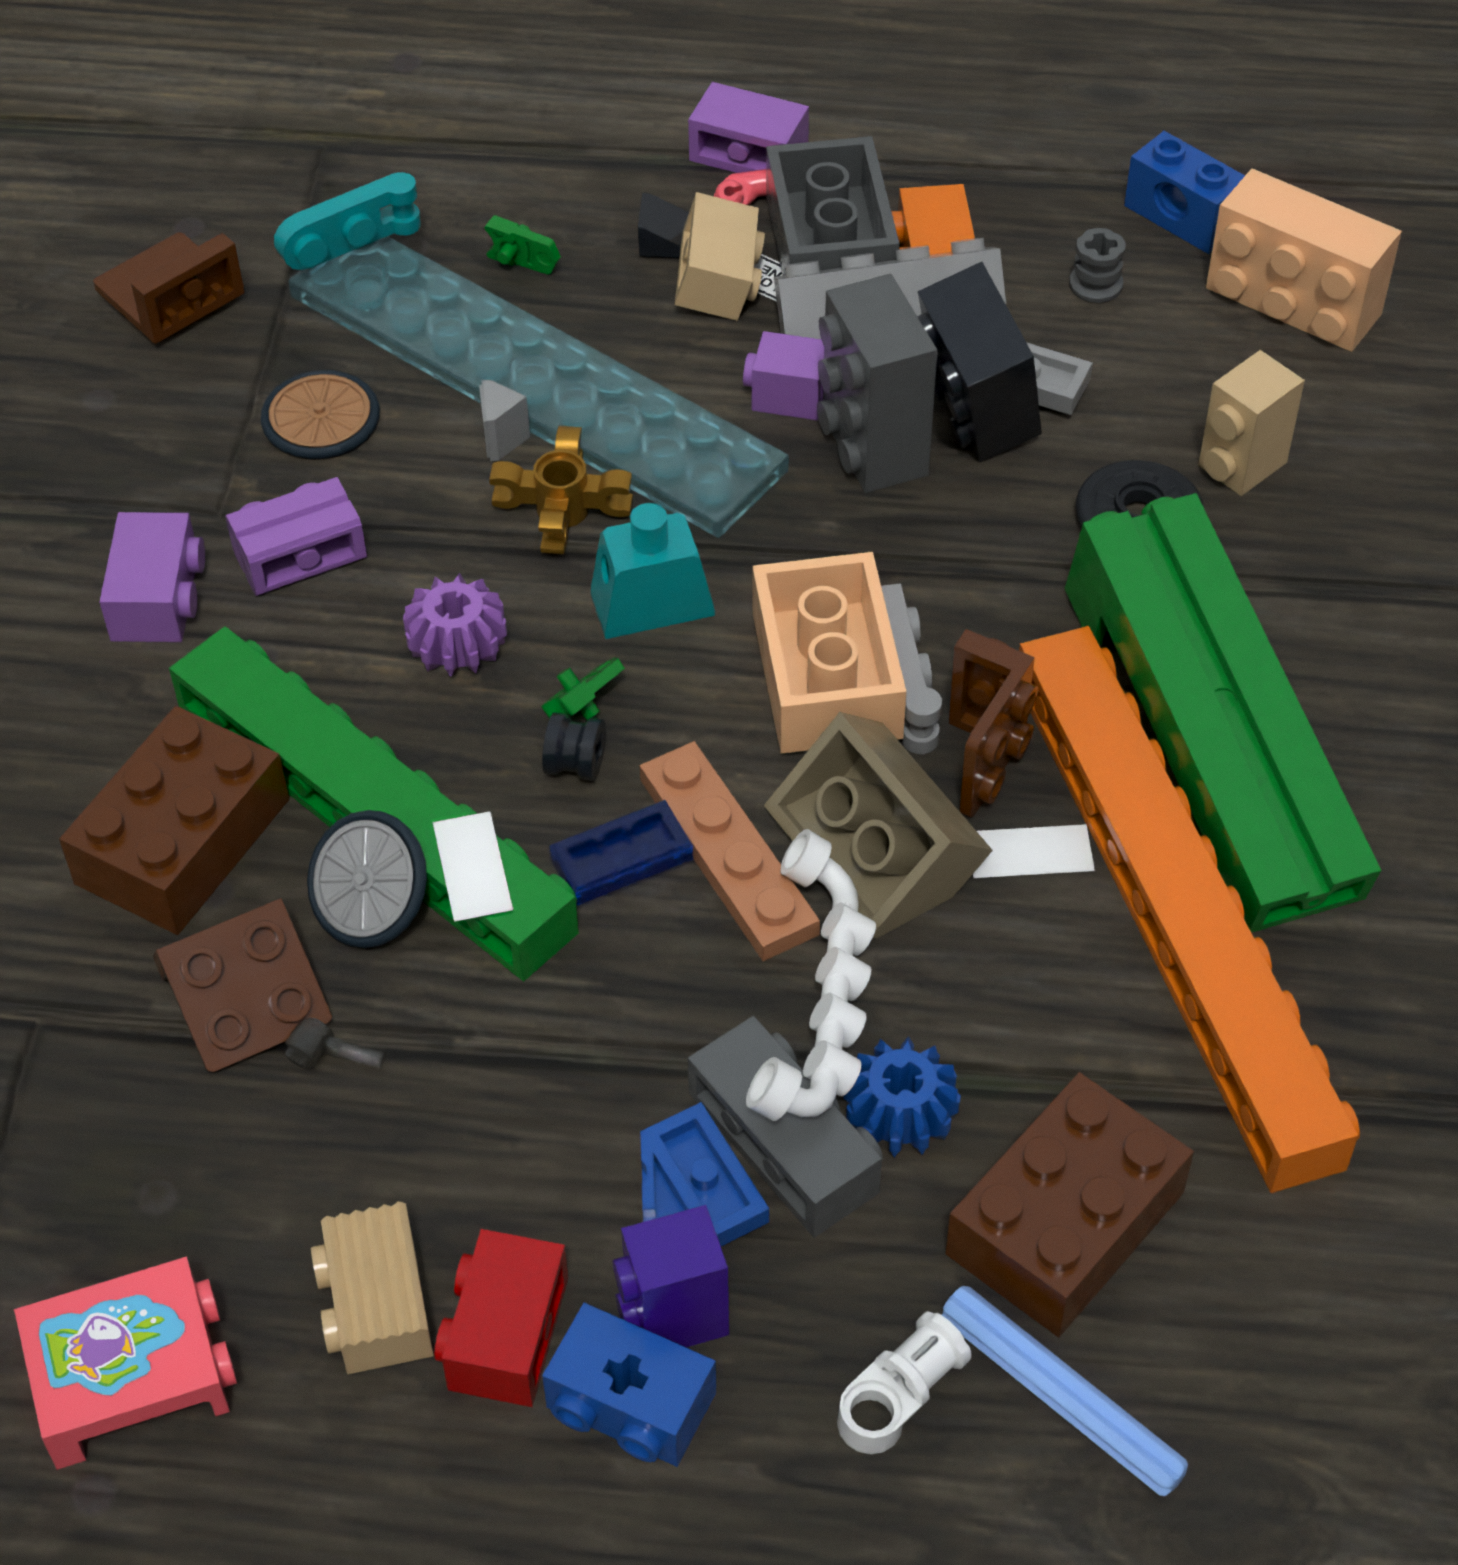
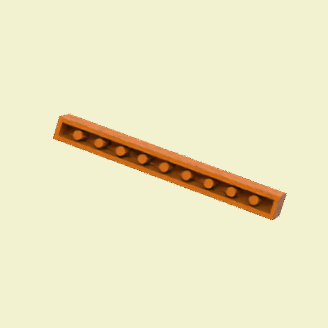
M1089 626L1020 643L1019 651L1035 657L1032 684L1038 686V695L1030 713L1270 1193L1347 1171L1356 1142L1360 1137V1128L1356 1114L1347 1101L1339 1100L1329 1081V1067L1324 1053L1319 1046L1315 1044L1310 1045L1300 1026L1299 1009L1293 995L1288 990L1282 991L1272 973L1271 957L1266 944L1260 937L1254 938L1244 920V908L1240 895L1232 885L1226 886L1217 869L1216 853L1210 839L1206 835H1199L1191 820L1190 804L1184 790L1179 786H1173L1165 771V759L1159 743L1155 739H1148L1141 725L1140 711L1134 696L1130 692L1124 693L1116 678V667L1111 652L1106 647L1100 648Z

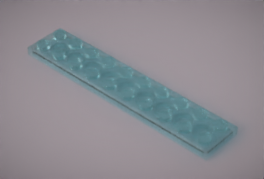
M388 236L313 268L300 270L288 280L291 297L480 404L479 385H482V380H492L527 396L530 432L555 445L559 425L582 427L580 449L583 450V460L586 464L602 473L617 469L632 473L630 489L673 513L685 515L687 521L717 538L722 536L788 472L789 455Z

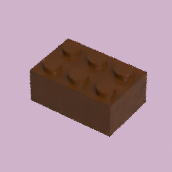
M175 705L59 838L74 885L178 936L290 800L280 754Z
M1079 1072L952 1210L949 1217L945 1254L1056 1337L1060 1338L1184 1194L1194 1151Z

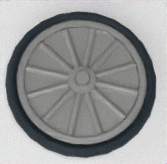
M365 810L351 813L337 820L325 831L315 846L309 862L307 876L308 898L313 913L321 927L334 939L348 946L359 948L380 946L398 937L409 927L417 915L425 895L427 873L421 845L412 830L400 819L382 811Z

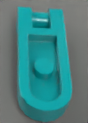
M405 172L393 173L295 213L285 219L278 227L274 235V247L288 266L297 270H305L392 234L404 236L414 234L421 227L420 210L413 203L417 199L416 180L412 175Z

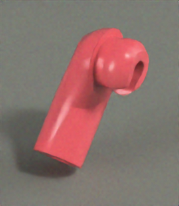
M766 169L729 175L717 186L714 197L750 205L758 197L766 196Z

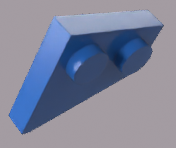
M702 1102L640 1131L643 1222L706 1205L720 1246L769 1223V1207Z

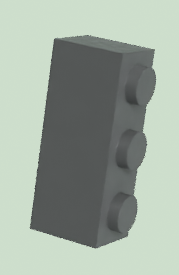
M753 1015L687 1058L689 1094L697 1104L702 1102L716 1126L812 1237L815 1238L880 1193L883 1154L877 1141L869 1131L861 1126L854 1128L840 1112L836 1097L831 1108L817 1117H798L786 1112L780 1119L772 1121L747 1107L746 1096L750 1084L760 1067L772 1057H776L798 1069L802 1074L800 1087L804 1089L810 1088V1079L804 1077L803 1070L797 1064L796 1055L787 1040L777 1032L770 1034Z

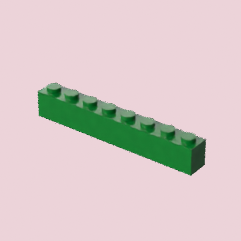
M224 626L169 667L178 706L279 753L288 794L327 826L331 827L337 820L351 813L373 810L390 814L400 819L409 827L421 845L426 862L427 881L423 902L523 982L579 934L576 908L577 898L570 885L556 874L548 876L530 862L525 851L515 841L509 838L502 840L497 835V843L513 910L454 922L433 822L477 813L468 805H456L443 795L428 774L419 769L412 771L399 761L389 745L377 736L370 738L353 725L350 717L341 707L334 703L325 704L311 693L306 682L293 671L285 673L270 661L266 652L255 641L249 639L245 642Z

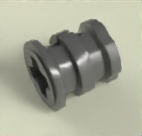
M1093 228L1086 230L1082 236L1078 237L1076 244L1077 254L1075 255L1074 270L1070 274L1069 287L1080 299L1095 303L1107 302L1118 297L1123 290L1122 258L1125 255L1126 242L1120 234L1114 233L1107 228Z

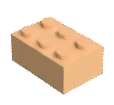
M1251 169L1220 204L1206 289L1353 352L1382 315L1402 231L1260 171Z
M873 552L752 566V614L780 753L808 751L839 712L882 722L897 740L903 739L906 688Z

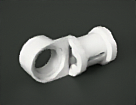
M926 1311L916 1321V1331L894 1352L884 1350L877 1356L874 1362L854 1379L841 1395L837 1425L839 1434L845 1443L856 1451L867 1454L882 1453L893 1447L901 1436L903 1424L930 1399L929 1389L951 1368L962 1369L971 1360L970 1347L965 1342L961 1332L941 1314ZM861 1401H878L890 1411L892 1421L882 1430H865L855 1423L850 1411Z

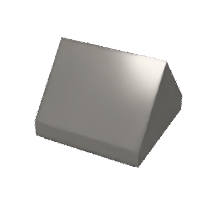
M482 380V385H479L487 458L490 457V461H499L530 438L527 396L492 380Z

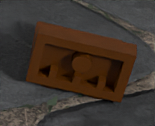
M175 233L93 280L95 290L154 344L245 293L236 245L223 233L199 246L184 233Z
M282 898L157 949L153 955L162 980L167 979L205 1069L208 1072H216L325 1025L332 1019L331 1012Z

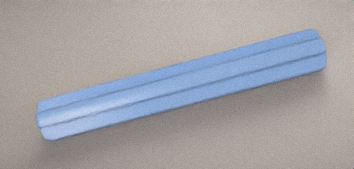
M961 1286L949 1297L943 1307L942 1316L948 1319L961 1332L964 1338L1158 1495L1167 1496L1180 1484L1188 1468V1463L1184 1457L971 1287Z

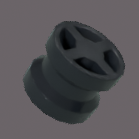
M552 713L547 725L543 745L542 766L544 773L559 775L566 770L576 772L582 780L595 781L599 774L604 754L606 738L604 719L590 718L583 723L572 721L568 714Z

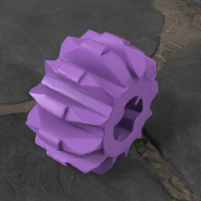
M459 573L455 580L449 583H444L437 577H434L431 586L432 590L415 589L412 604L405 606V613L403 615L404 628L406 631L407 647L413 657L421 658L427 671L444 665V669L452 677L458 667L466 666L476 674L480 664L479 660L496 661L497 652L499 651L498 646L505 643L507 625L504 618L503 603L499 599L498 593L489 592L483 579L466 584V581Z

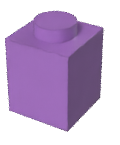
M763 331L757 354H747L743 373V386L752 387V411L818 420L817 403L823 401V387L818 374V361L824 359V345L821 339Z

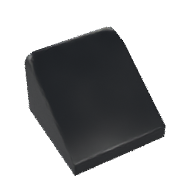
M642 193L638 221L639 256L680 258L682 231L689 212L655 195Z

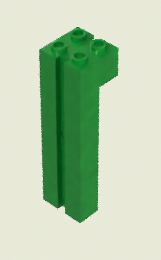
M1197 493L1175 499L1172 497L1158 498L1147 504L1140 516L1133 518L1129 511L1121 513L1108 511L1098 514L1087 522H1083L1065 585V591L1081 626L1090 627L1099 645L1103 644L1106 631L1108 630L1176 780L1188 798L1191 812L1202 836L1206 835L1210 839L1217 857V869L1226 886L1232 885L1240 895L1244 908V920L1251 933L1365 900L1382 870Z

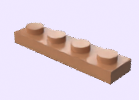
M695 741L639 765L640 781L762 961H766L820 935L819 918L794 882L781 874L780 862Z

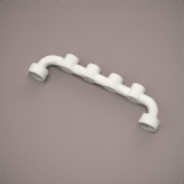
M809 829L799 833L790 844L782 860L780 871L782 875L803 887H808L817 879L829 891L833 901L832 910L827 915L821 929V936L828 940L827 953L822 958L815 975L816 982L822 985L821 999L815 1006L809 1022L810 1028L817 1032L815 1047L808 1055L803 1069L804 1077L810 1079L809 1089L800 1087L802 1074L798 1069L776 1057L768 1059L754 1076L747 1092L746 1105L748 1108L772 1121L780 1119L786 1112L798 1117L819 1116L831 1108L836 1095L844 1096L850 1091L861 1070V1061L843 1051L842 1048L850 1047L858 1039L866 1022V1013L848 1003V1000L853 1001L859 997L870 979L871 967L853 957V955L858 956L867 948L874 936L876 923L858 912L857 890L844 869L829 857L832 848L831 843Z

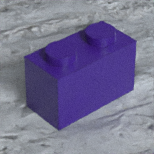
M702 1205L621 1228L623 1257L612 1260L615 1279L619 1289V1293L615 1294L620 1319L686 1348L728 1336V1266L707 1206Z

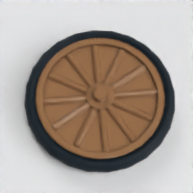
M314 370L291 377L275 387L263 404L260 422L265 436L271 444L281 451L300 458L326 459L345 454L365 442L376 428L379 420L380 405L373 390L359 378L340 371Z

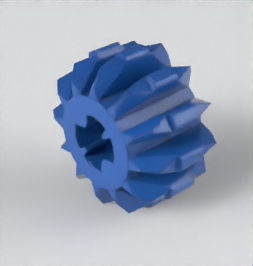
M908 1036L902 1043L901 1049L893 1050L880 1039L874 1048V1056L858 1053L857 1059L861 1061L859 1076L850 1091L843 1096L847 1104L846 1119L854 1128L859 1126L865 1128L877 1143L882 1140L888 1141L889 1151L894 1158L901 1151L902 1144L910 1143L923 1155L929 1147L930 1137L945 1140L946 1135L951 1130V1118H955V1114L959 1112L961 1095L958 1093V1089L955 1088L957 1075L954 1071V1066L939 1064L940 1054L937 1052L936 1046L918 1053L914 1051V1044Z

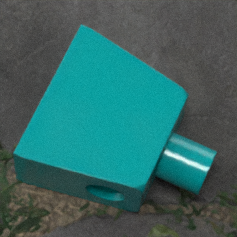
M644 503L632 510L630 523L607 527L600 533L591 584V598L605 639L715 616V608L700 556L685 515L680 513L667 515L665 509L660 505Z

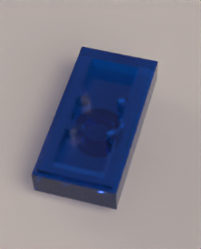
M666 800L549 845L550 859L560 877L573 889L577 898L576 906L693 859V845Z

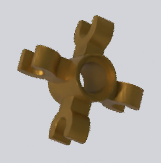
M559 425L556 434L555 451L545 453L538 458L533 470H524L519 465L507 461H498L492 464L489 478L490 485H495L492 506L510 509L522 503L537 504V513L540 518L538 528L539 532H543L540 547L541 553L564 554L567 545L568 528L581 523L587 517L589 508L600 509L605 514L614 517L630 516L633 494L629 493L632 473L617 469L606 471L602 475L587 474L586 464L583 460L584 451L583 448H580L582 427Z

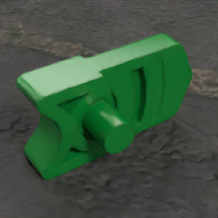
M493 215L484 227L493 241V246L486 255L488 258L499 261L502 264L511 266L516 264L550 275L561 258L553 239L530 231L529 227L524 224L519 225L518 223Z
M614 657L597 666L581 680L577 678L569 667L556 676L564 688L542 704L541 707L549 719L554 712L572 716L580 711L585 720H588L600 711L593 701L596 697L594 693L623 671L625 667L619 658Z

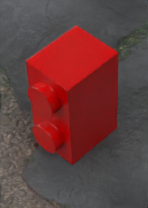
M485 1229L480 1230L473 1255L464 1253L457 1268L454 1293L460 1299L454 1319L443 1318L435 1343L434 1357L436 1361L443 1363L448 1391L533 1408L569 1279L565 1245Z

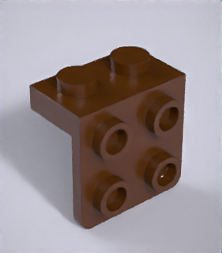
M965 629L954 646L949 724L971 733L966 742L964 752L960 813L973 818L983 801L992 804L996 800L1006 777L1005 767L1011 758L1020 760L1030 744L1034 726L1027 723L1038 695V686L1032 684L1035 657L1013 649L998 639L987 638Z

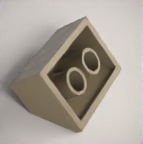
M843 712L837 714L764 804V807L792 841L803 830L809 829L831 843L832 848L829 857L844 869L857 890L858 912L876 923L873 938L885 935L954 897L993 851L882 722Z

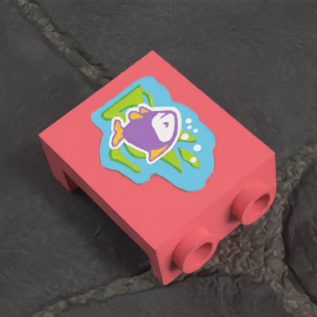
M187 1256L14 1309L41 1437L57 1470L86 1461L82 1440L202 1402L211 1403L215 1417L230 1412L224 1388L237 1384L226 1341L212 1345L208 1324L221 1321L209 1279L195 1282Z

